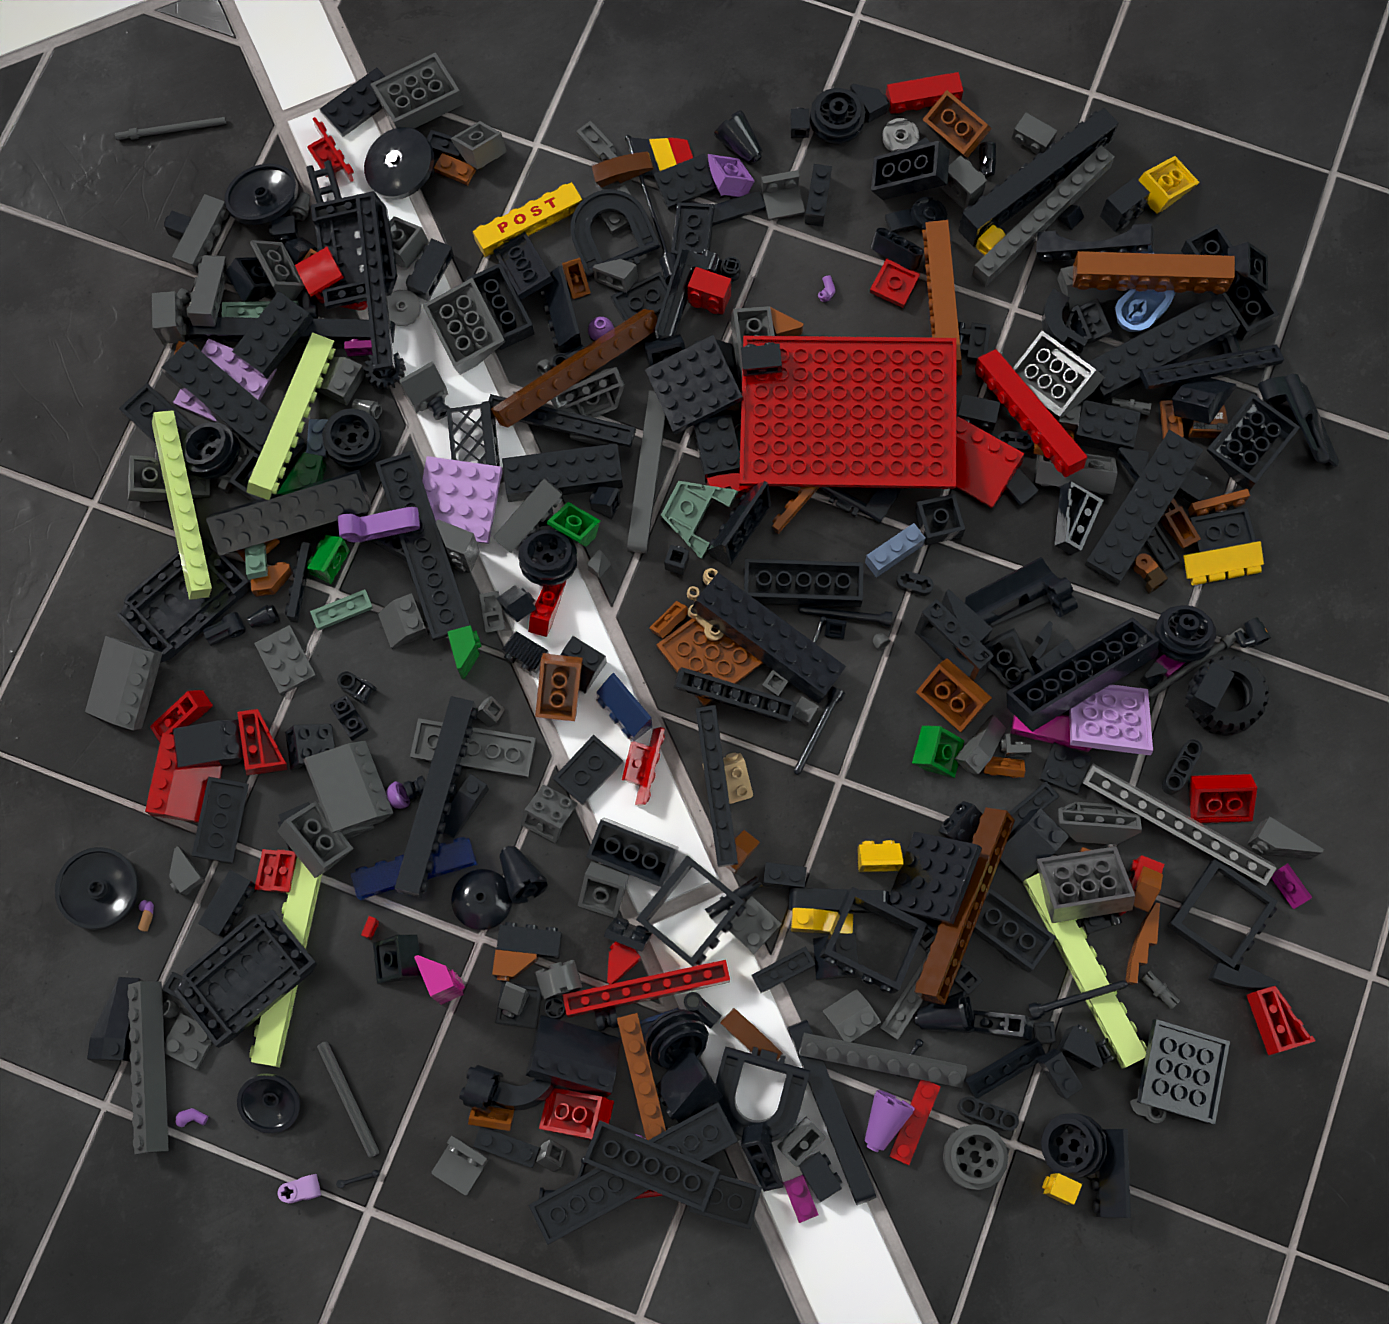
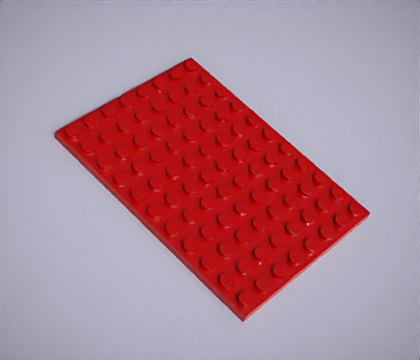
M743 336V347L749 344L760 346L768 342L780 343L782 372L743 376L742 369V396L744 400L741 406L740 486H755L766 481L769 486L956 488V338Z

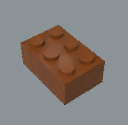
M948 90L945 91L923 118V121L966 158L970 156L992 129Z
M543 653L540 663L535 717L575 722L583 658Z
M948 658L938 664L916 691L919 696L960 732L972 723L992 699L990 695Z

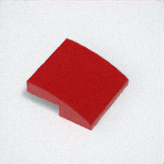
M328 247L295 265L311 297L344 278Z
M262 849L255 890L289 893L297 855L293 851Z

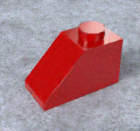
M614 942L610 946L607 978L609 985L616 983L641 960V956L635 949L618 942Z

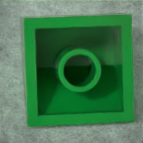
M567 502L548 520L547 524L586 547L596 538L601 520Z
M326 535L324 540L318 543L316 554L307 563V569L311 575L332 584L350 552L344 539Z
M471 625L447 631L461 679L466 678L480 655L478 648L482 647L477 630L473 631Z
M922 726L912 763L923 770L955 778L959 763L954 758L962 750L965 740L941 726Z

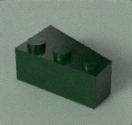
M303 453L277 494L323 481L327 466L323 456Z

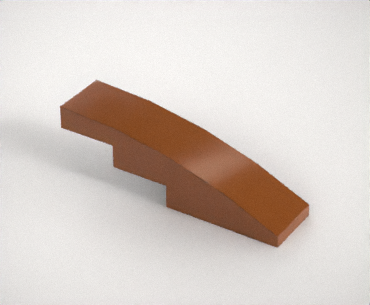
M1160 903L1152 905L1142 921L1134 940L1126 974L1128 985L1138 983L1139 966L1147 964L1149 946L1153 947L1157 944Z

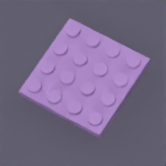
M208 339L201 352L260 401L277 369L266 379L237 358L232 352V348ZM180 389L173 402L175 406L210 421L217 422L212 415Z
M427 456L422 481L435 520L437 521L438 519L472 532L478 543L489 544L503 468L500 466Z
M1109 685L1069 709L1070 745L1151 755L1153 743L1148 689Z

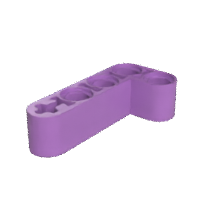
M406 507L364 517H358L354 514L339 515V536L349 542H363L420 529L418 508Z

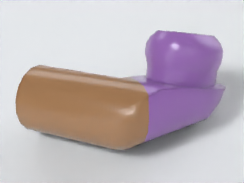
M143 900L139 904V910L143 911L138 926L139 930L148 931L154 909L151 901Z

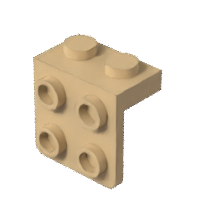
M741 753L726 755L724 757L730 804L751 798L753 791Z

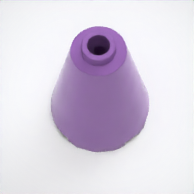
M882 1090L876 1091L865 1142L868 1143L867 1147L875 1152L884 1150L912 1115L915 1108L904 1100L900 1101L890 1093Z

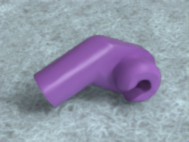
M830 275L822 278L825 288L822 292L819 291L818 297L822 302L829 301L836 291Z
M191 1108L179 1112L175 1123L179 1127H184L187 1122L193 1120L204 1126L209 1116Z

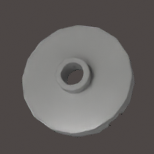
M897 118L886 124L882 133V140L885 147L891 152L907 149L918 142L919 130L913 122L911 123L904 118Z
M396 290L392 292L391 296H387L390 321H393L396 326H408L416 321V318L421 313V304L413 292Z

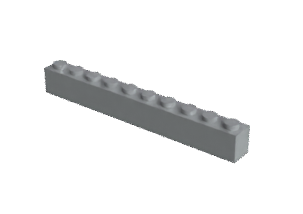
M1094 763L1083 780V784L1265 886L1276 870V866L1268 860Z

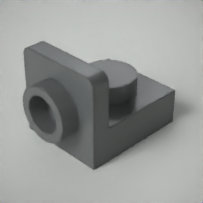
M1005 734L1003 740L1000 741L1001 752H1004V758L1029 757L1031 754V744L1025 745V742H1015L1011 745L1010 734Z

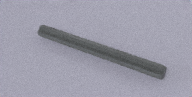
M326 1041L320 1043L317 1046L319 1053L368 1157L372 1158L379 1154V1149L329 1043Z

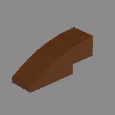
M649 152L623 155L591 166L595 181L601 188L616 181L623 183L654 169Z
M1173 498L1159 521L1173 539L1184 549L1201 540L1182 506L1178 507Z
M735 1008L720 1022L751 1054L754 1046L759 1048L758 1055H760L761 1049L778 1053L776 1060L783 1054Z

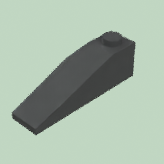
M130 455L128 475L129 501L149 502L168 500L161 465L155 458ZM186 470L192 498L209 497L210 479L198 478L191 471Z

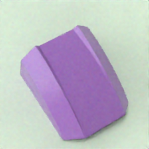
M708 154L710 171L721 196L740 197L749 193L755 181L738 158Z

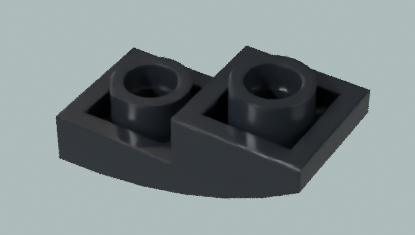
M347 695L330 704L331 709L351 741L369 731Z

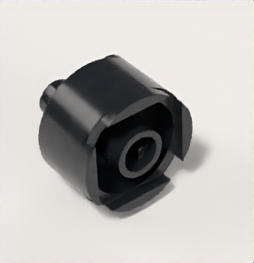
M477 1065L475 1068L470 1067L466 1076L468 1079L466 1087L462 1088L459 1099L463 1100L464 1106L489 1114L492 1111L489 1110V1107L496 1105L492 1099L499 1085L500 1077L503 1078V1073L481 1065Z

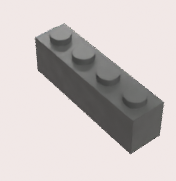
M204 194L172 256L177 266L195 273L198 272V265L202 262L203 255L211 251L213 241L219 235L223 221L228 218L229 212L225 201Z
M203 255L202 262L198 265L199 274L198 277H195V289L191 292V304L187 307V316L190 318L193 326L215 327L227 280L225 272L229 268L226 256Z
M544 477L496 532L493 539L510 553L513 550L517 552L523 542L522 540L536 531L535 525L539 521L544 522L549 516L548 510L552 506L556 508L563 500L561 498L562 492Z

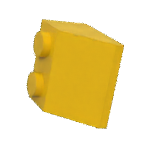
M892 840L883 841V844H874V841L862 842L858 846L859 872L899 871L903 865L900 843L895 844V841Z

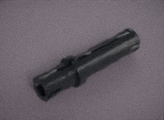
M754 876V878L733 892L741 899H744L763 886L761 882L752 886V884L759 881L757 876ZM722 895L719 897V901L705 908V911L708 914L715 909L709 915L710 919L713 920V918L725 910L729 911L735 902L727 895L725 897Z

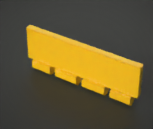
M1261 541L1184 555L1187 579L1191 580L1192 586L1206 583L1205 575H1207L1209 582L1225 580V572L1228 579L1244 576V568L1247 575L1261 573V565H1264Z

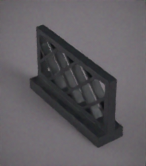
M484 401L482 404L446 409L451 460H458L456 453L462 448L468 453L463 459L465 462L472 456L478 460L479 464H485L483 461L486 460V465L500 466L496 419L491 410L494 404L490 401ZM480 409L481 416L475 422L469 415L473 410ZM460 412L464 415L458 425L453 422L452 413ZM467 418L474 423L468 433L461 428ZM477 426L483 431V435L478 441L471 436ZM459 429L466 434L460 443L455 441L454 438ZM469 437L476 442L470 451L463 447V444ZM479 445L485 451L481 459L473 455Z

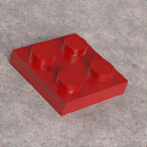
M886 259L870 288V293L904 308L920 278V274Z

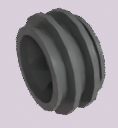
M972 1124L960 1127L950 1135L944 1145L943 1162L946 1172L955 1183L963 1188L980 1190L989 1188L1001 1180L1007 1169L1008 1153L1004 1141L997 1132L987 1126ZM970 1137H974L976 1139V1143L974 1145L969 1144L968 1139ZM985 1143L990 1144L991 1149L989 1151L984 1150L983 1145ZM958 1147L963 1148L964 1152L962 1155L956 1153ZM972 1151L976 1152V1157L979 1158L977 1163H972V1158L969 1157ZM988 1159H992L994 1161L992 1167H988L986 1165V1161ZM961 1163H964L967 1166V1169L964 1172H962L959 1168V1165ZM976 1169H979L982 1172V1175L979 1178L975 1177L974 1171Z

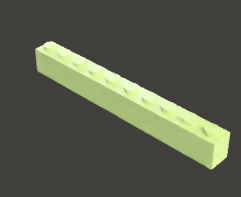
M312 333L249 479L247 493L266 500H270L272 494L276 495L280 484L277 483L278 478L282 479L286 470L284 464H289L292 452H290L291 447L295 448L299 437H296L298 432L302 433L305 425L303 419L304 417L308 418L311 411L309 404L310 402L314 404L317 396L315 390L316 388L320 389L323 382L322 373H327L329 368L327 361L328 359L332 360L334 356V340Z
M174 411L154 412L152 427L189 600L209 597L212 587Z
M297 857L291 890L289 893H286L288 894V899L283 904L282 914H284L283 922L306 949L322 874L314 878ZM298 985L261 1015L260 1023L256 1025L254 1037H256L255 1046L252 1045L249 1057L252 1058V1063L280 1068Z
M1039 873L1026 879L1023 885L1047 930L1056 936L1054 943L1081 993L1108 985L1109 982L1105 977L1107 976L1106 970L1102 965L1098 964L1096 960L1097 954L1094 948L1086 942V933L1082 927H1078L1077 919L1052 923L1046 908ZM1117 991L1085 1000L1105 1038H1108V1044L1113 1053L1117 1055L1116 1059L1122 1069L1145 1058L1147 1047L1144 1041L1139 1040L1136 1035L1137 1028L1132 1021L1128 1020L1126 1007L1122 1002L1119 1003L1116 997Z

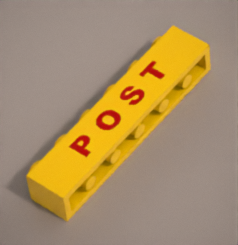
M572 182L563 184L557 190L547 192L535 201L531 200L524 206L513 209L502 217H496L486 225L478 226L473 231L474 239L484 257H487L494 253V249L524 231L529 236L572 215L583 200Z

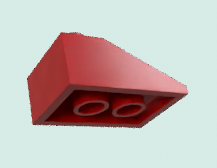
M554 1088L545 1101L539 1129L591 1141L599 1120L609 1124L614 1101L602 1096Z

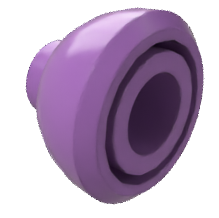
M596 317L588 326V334L595 341L614 329V326L608 318Z
M397 781L393 782L386 791L390 805L398 809L408 807L410 800L405 787Z

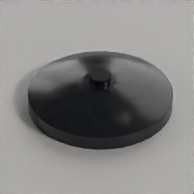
M399 127L385 132L374 141L365 158L364 174L368 185L378 195L387 199H402L411 196L423 187L431 175L434 165L433 148L427 138L415 129Z
M271 163L256 165L243 171L232 180L225 193V205L230 215L240 223L249 225L264 224L279 218L292 207L298 195V183L293 173L282 165Z
M102 847L89 848L72 856L61 868L55 883V899L60 912L71 923L89 930L106 929L122 921L133 909L139 892V879L132 863L119 852Z

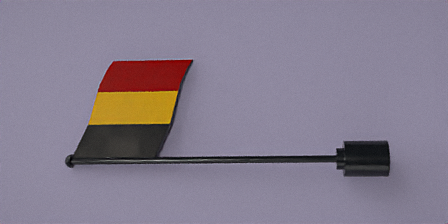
M626 135L624 139L628 142L631 154L649 152L654 169L639 175V179L664 251L659 263L665 281L669 283L677 255L667 251L643 176L653 177L654 173L692 159L693 155L688 140L642 139Z

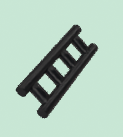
M331 160L324 162L325 168L316 171L313 165L306 167L316 204L324 202L322 195L333 193L334 199L342 198ZM328 175L330 185L320 188L317 178Z

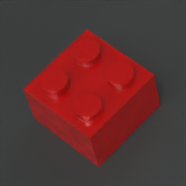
M695 267L688 284V303L695 308L701 307L713 314L719 313L723 315L731 296V278Z

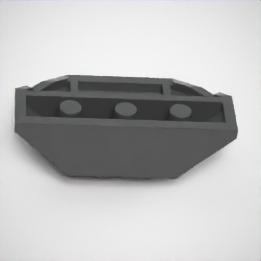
M617 367L605 369L583 378L551 399V402L555 409L594 418L618 408L625 384Z
M1074 802L1058 809L1059 826L1076 842L1118 845L1142 831L1140 815L1118 805Z

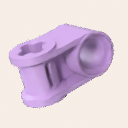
M317 1174L284 1183L278 1189L279 1199L286 1203H295L321 1196ZM287 1188L294 1192L290 1194V1198L284 1196V1193L288 1191Z

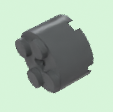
M575 960L567 961L563 965L562 962L550 965L548 970L545 968L535 972L544 1001L553 997L559 998L558 996L576 992L583 988Z

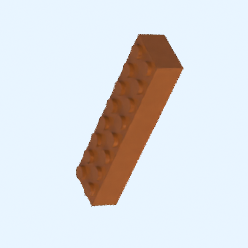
M948 220L925 222L926 230H922L932 338H956V375H962Z
M1078 251L1073 265V287H1078L1080 290L1089 288L1107 290L1108 288H1114L1118 291H1125L1127 289H1135L1139 292L1146 290H1155L1156 292L1174 290L1177 293L1194 291V293L1213 291L1215 294H1222L1228 291L1234 280L1235 256Z

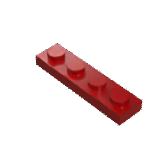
M919 1081L910 1103L915 1109L899 1130L889 1155L890 1158L906 1165L910 1164L941 1086L930 1081Z

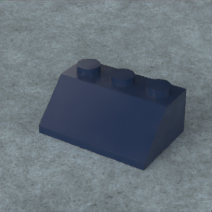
M612 673L597 690L596 695L598 699H596V702L602 709L606 708L610 712L609 718L614 724H620L623 728L621 732L627 739L631 738L633 741H636L653 727L652 717L615 673Z

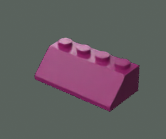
M419 955L414 957L430 996L442 1005L464 995L462 991L465 988L463 981L453 969L450 970L445 965Z

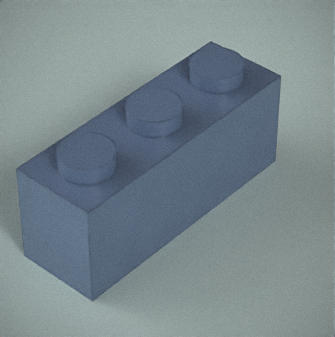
M913 523L867 554L865 563L877 578L922 547L926 538Z

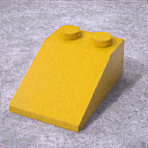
M1176 156L1144 172L1138 179L1150 192L1147 204L1156 214L1171 206L1200 183Z

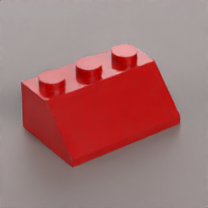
M1252 775L1191 776L1189 785L1191 818L1200 823L1253 821L1257 786Z

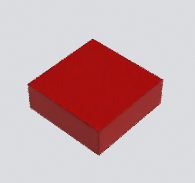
M369 916L361 935L366 939H373L379 921Z

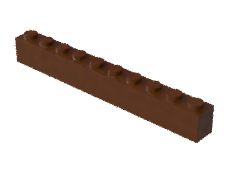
M641 310L491 408L499 425L509 428L655 332L658 318L654 310Z
M986 807L980 818V823L973 836L972 843L981 846L982 850L954 924L945 922L939 924L937 935L930 947V953L923 965L920 979L916 983L914 992L924 1001L945 1005L1015 822L1007 810Z

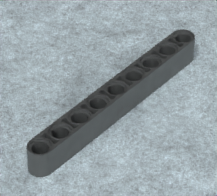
M651 390L648 395L627 543V551L646 554L666 415L655 391Z

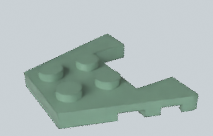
M678 481L661 516L684 539L687 545L696 552L698 557L704 559L710 542L695 535V532L713 498L731 507L738 491Z

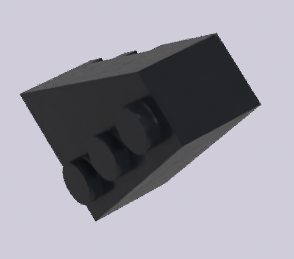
M1072 481L1060 486L1055 546L1070 555L1082 550L1103 502V499Z

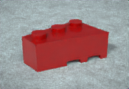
M259 710L237 712L246 775L287 770V764Z
M1276 986L1247 995L1268 1055L1316 1041L1302 1026L1304 1025L1302 1021L1297 1019L1290 1010L1291 1006Z

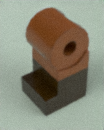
M1144 553L1137 556L1133 563V569L1146 581L1145 590L1150 594L1164 585L1168 577L1150 555Z

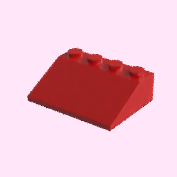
M957 416L956 488L993 508L1017 469L1022 465L1024 453Z
M162 733L145 812L154 817L199 823L208 776L221 778L223 766L177 768L174 737L172 734Z

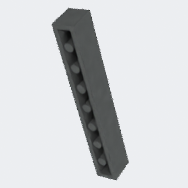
M139 981L128 984L127 993L129 998L128 1017L130 1020L129 1039L131 1045L130 1061L132 1074L130 1079L132 1083L131 1102L133 1104L134 1154H148L169 1151L162 981Z

